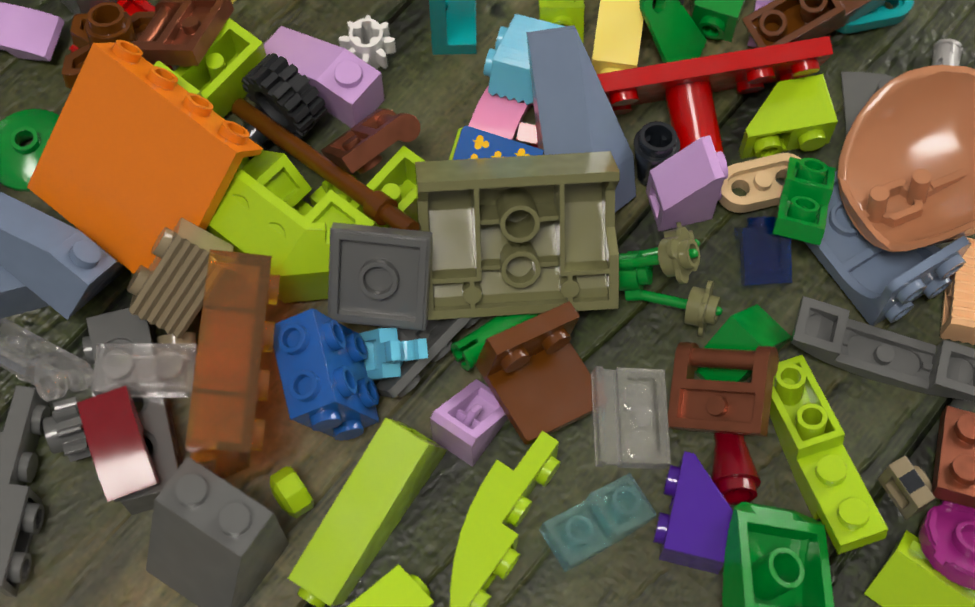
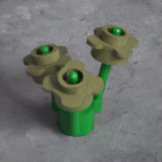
M681 221L676 222L677 229L663 232L664 238L660 241L658 247L619 253V291H625L626 301L642 300L684 309L685 324L698 326V336L701 337L705 334L707 324H716L718 316L723 311L720 307L721 297L713 295L714 281L708 280L706 289L693 286L688 299L643 290L644 285L652 284L653 265L660 264L663 273L667 277L676 276L680 284L688 283L689 274L697 271L700 264V241L694 239L692 230L688 231L686 227L681 226Z

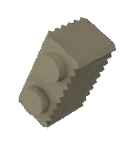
M182 217L173 231L165 227L151 250V253L156 255L153 263L150 264L149 268L140 265L128 285L127 291L133 294L129 312L132 315H138L141 320H147L150 324H155L159 329H164L168 334H174L176 338H182L230 266L234 246Z

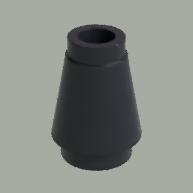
M653 121L647 123L634 137L637 178L641 184L647 186L650 170L680 150V140L675 129L665 122Z

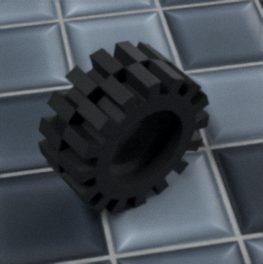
M269 53L242 78V87L248 92L247 97L249 100L256 103L255 107L300 139L327 113L324 99L317 96L319 91L308 83L310 80L306 75L302 76L299 74L298 68L293 63L289 65L286 58L278 57L275 53Z

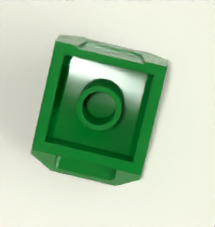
M743 501L735 506L729 525L725 549L723 607H834L825 525L794 510Z

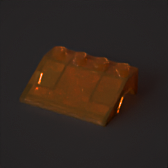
M210 249L185 450L191 451V459L224 479L250 467L251 451H262L265 420L255 419L257 401H267L270 370H260L262 352L272 353L275 322L265 320L267 304L277 305L280 275L270 274L272 256Z

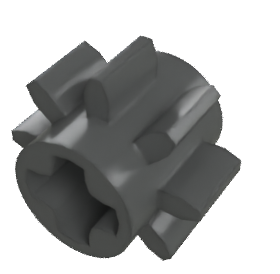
M77 396L54 402L53 416L43 418V429L51 452L53 454L64 452V455L69 457L70 462L91 456L77 406Z

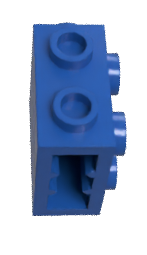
M313 308L269 326L290 420L310 427L314 431L332 436L336 440L356 438L364 433L363 428L380 422L375 406L379 403V395L374 382L367 376L364 360L367 359L368 352L365 342L359 333L354 332Z

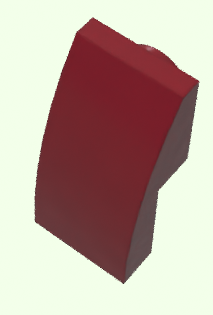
M127 385L77 403L89 450L107 502L159 483L142 435L144 429Z

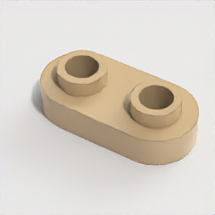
M778 153L728 166V178L723 181L721 188L722 197L719 202L729 211L736 213H746L778 205L782 185L776 179L785 177L790 157L801 158L791 153ZM732 189H743L747 195L737 196L732 192Z

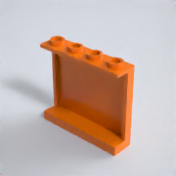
M116 40V42L92 44L27 188L135 274L140 265L149 268L156 255L151 253V250L158 236L165 227L173 231L181 217L206 231L243 158L261 155L263 148L249 138L250 133L243 126L233 121L225 120L214 112V106L209 100L200 95L189 93L177 84L178 78L173 73L164 68L154 66L143 58V52L139 47L125 40Z

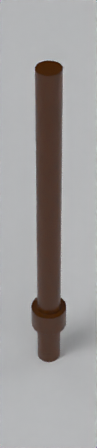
M241 98L233 103L232 113L249 123L270 141L361 205L364 214L379 225L387 224L391 228L419 231V223L398 209L397 201L380 190L373 191L246 100Z

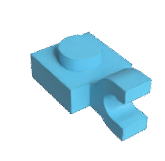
M379 328L359 333L367 347L368 357L364 360L367 376L372 381L400 377V367L403 361L428 358L427 338L400 341L397 328Z

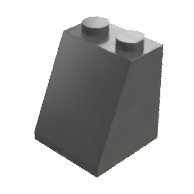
M187 456L155 498L146 571L198 607H244L289 542L272 511Z

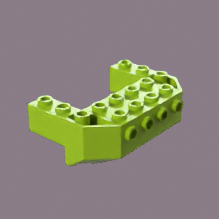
M228 18L199 66H179L173 71L159 60L154 66L164 68L173 73L178 78L177 84L189 93L200 95L209 100L214 106L213 111L224 118L232 110L233 103L237 99H243L248 94L242 87V78L266 57V52L262 41ZM403 145L366 186L373 191L380 190L397 201L398 209L418 222L415 162H423L425 160ZM244 157L206 231L234 246L232 262L228 268L232 269L236 265L247 274L246 280L263 296L267 297L272 293L283 303L328 299L330 228L332 224L336 222L391 227L387 224H377L364 214L361 205L354 200L348 203L331 189L314 207L301 199L292 208L241 169L250 161V159Z

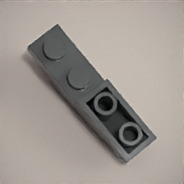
M19 385L15 387L4 430L0 432V592L9 597H16L19 585L24 584L28 579L31 569V555L28 553L33 534L39 533L44 521L45 510L44 505L41 504L42 499L26 485L27 482L31 483L37 472L38 456L35 452L40 435H45L43 418L51 416L47 401L36 388Z

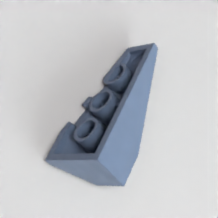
M572 25L526 32L538 148L544 150L543 155L611 151L620 171V181L615 189V212L636 197L633 153L576 27Z
M0 192V265L65 319L71 318L123 273L126 267L80 230Z

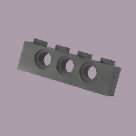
M129 308L86 318L89 336L82 337V345L88 364H95L98 379L90 382L92 397L127 385L133 402L144 403L138 416L144 429L142 435L147 447L153 448L150 457L159 483L114 499V502L121 501L129 513L134 515L154 509L155 498L183 461L162 360L156 354L158 346L155 326L147 320H141L138 315H132L129 312ZM134 358V362L129 369L123 372L114 371L115 366L121 360Z

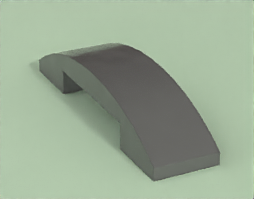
M805 296L801 298L790 343L802 351L842 370L877 382L929 395L975 401L974 348L944 339L936 346L849 319L850 310Z

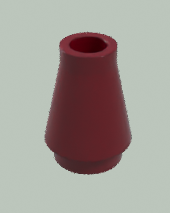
M714 433L715 448L711 479L729 505H738L742 501L750 502L757 497V488L760 486L761 481L746 445L744 435Z

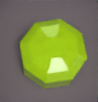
M285 466L270 476L272 495L281 509L289 516L299 518L314 508L312 497L291 466Z

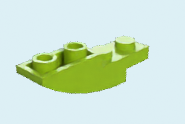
M799 355L779 362L777 373L773 378L770 417L785 457L813 519L820 518L821 522L825 525V529L838 555L886 539L888 528L843 445L845 433L804 356Z
M544 431L537 437L515 470L496 460L483 480L460 532L453 561L450 607H486L492 597L486 593L497 576L503 580L506 579L518 562L521 554L515 550L518 547L519 534L507 526L512 524L517 527L521 523L533 503L528 499L529 495L538 483L545 487L561 463L556 459L559 441Z

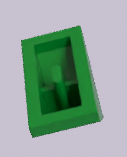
M756 304L731 315L704 348L756 351L758 346L776 347L777 351H779L790 341L792 336ZM698 367L695 374L701 380L744 382L752 375L753 370Z

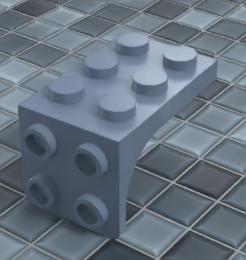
M837 170L835 171L834 188L828 205L826 227L821 244L819 246L805 243L869 325L875 326L886 318L890 323H893L906 315L914 307L912 303L914 300L924 294L928 299H931L944 291L952 283L949 277L966 263L962 257L971 243L965 236H962L943 249L931 245L910 251L890 252L875 247L854 227L845 210L840 196Z

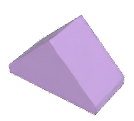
M476 379L434 410L430 418L433 441L473 467L508 417L490 388Z

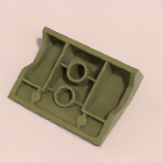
M611 151L415 162L419 231L433 232L428 320L537 314L549 311L568 301L571 302L576 311L619 308V251L615 231V189L620 181V171Z

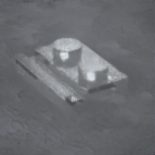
M596 366L591 372L596 467L617 465V468L666 469L671 464L665 370L622 367L610 370L603 369L602 366Z

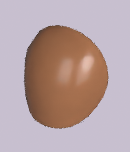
M933 65L907 71L890 80L874 93L857 115L842 147L837 178L841 200L850 220L860 234L875 247L890 252H904L955 241L962 236L967 237L975 234V69L966 66Z

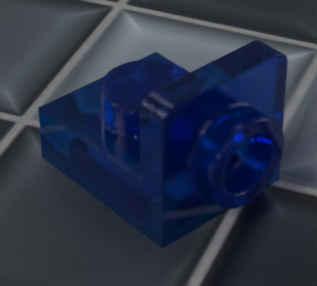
M775 216L747 217V226L734 227L735 237L740 239L741 284L792 283L791 238L772 234Z

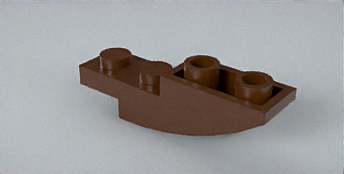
M773 0L742 18V22L759 48L820 38L885 4V0Z

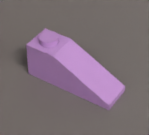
M283 26L264 43L266 56L269 53H275L278 57L286 58L289 65L293 63L298 68V73L302 76L305 74L310 80L308 83L317 88L319 91L317 96L324 99V106L327 108V112L350 128L376 111L385 101L381 72L345 48Z

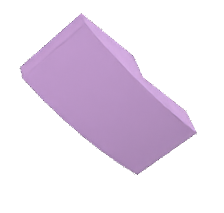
M0 2V50H6L17 58L51 61L65 21L49 13Z

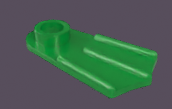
M640 0V10L663 63L700 57L707 39L679 0H656L654 9L652 6L653 0Z

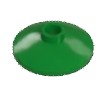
M26 109L15 112L0 121L1 185L15 191L31 192L27 185L59 118L58 114L44 109ZM33 139L29 145L20 146L26 140Z

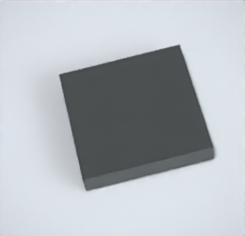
M334 222L330 228L328 317L337 322L425 331L428 323L433 232Z

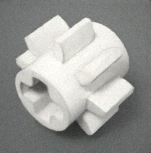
M370 15L354 23L348 21L349 36L339 37L340 47L347 49L375 69L379 67L386 69L388 67L386 54L396 52L395 38L389 37V24L387 22L379 24L371 19Z

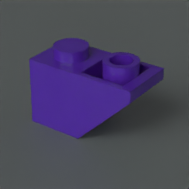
M684 451L679 466H669L663 494L672 496L668 514L659 513L653 542L662 544L659 560L719 574L724 565L725 549L733 510L696 455Z

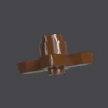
M104 2L93 6L88 13L75 14L70 33L74 46L80 49L66 55L64 58L62 76L66 87H73L93 43L116 42V40H125L130 43L137 41L155 16V11L136 12L130 16L121 5L113 2Z

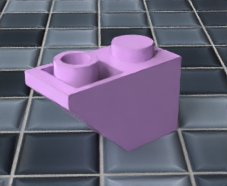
M710 135L699 138L650 170L646 194L659 231L676 228V222L680 221L681 226L712 219L717 201L721 200L722 197L721 188L723 181L728 178V167L723 152H716Z

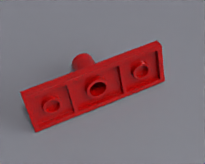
M830 36L601 73L597 74L616 116L632 111L631 106L666 100L671 126L675 129L680 140L679 151L699 138L710 135L716 152H723L712 92L737 88L738 94H749L764 89L765 83L810 76L820 71V66L833 55Z

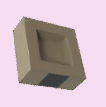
M906 456L888 465L877 479L906 521L922 512L935 499L931 492L930 480L920 467L913 466Z

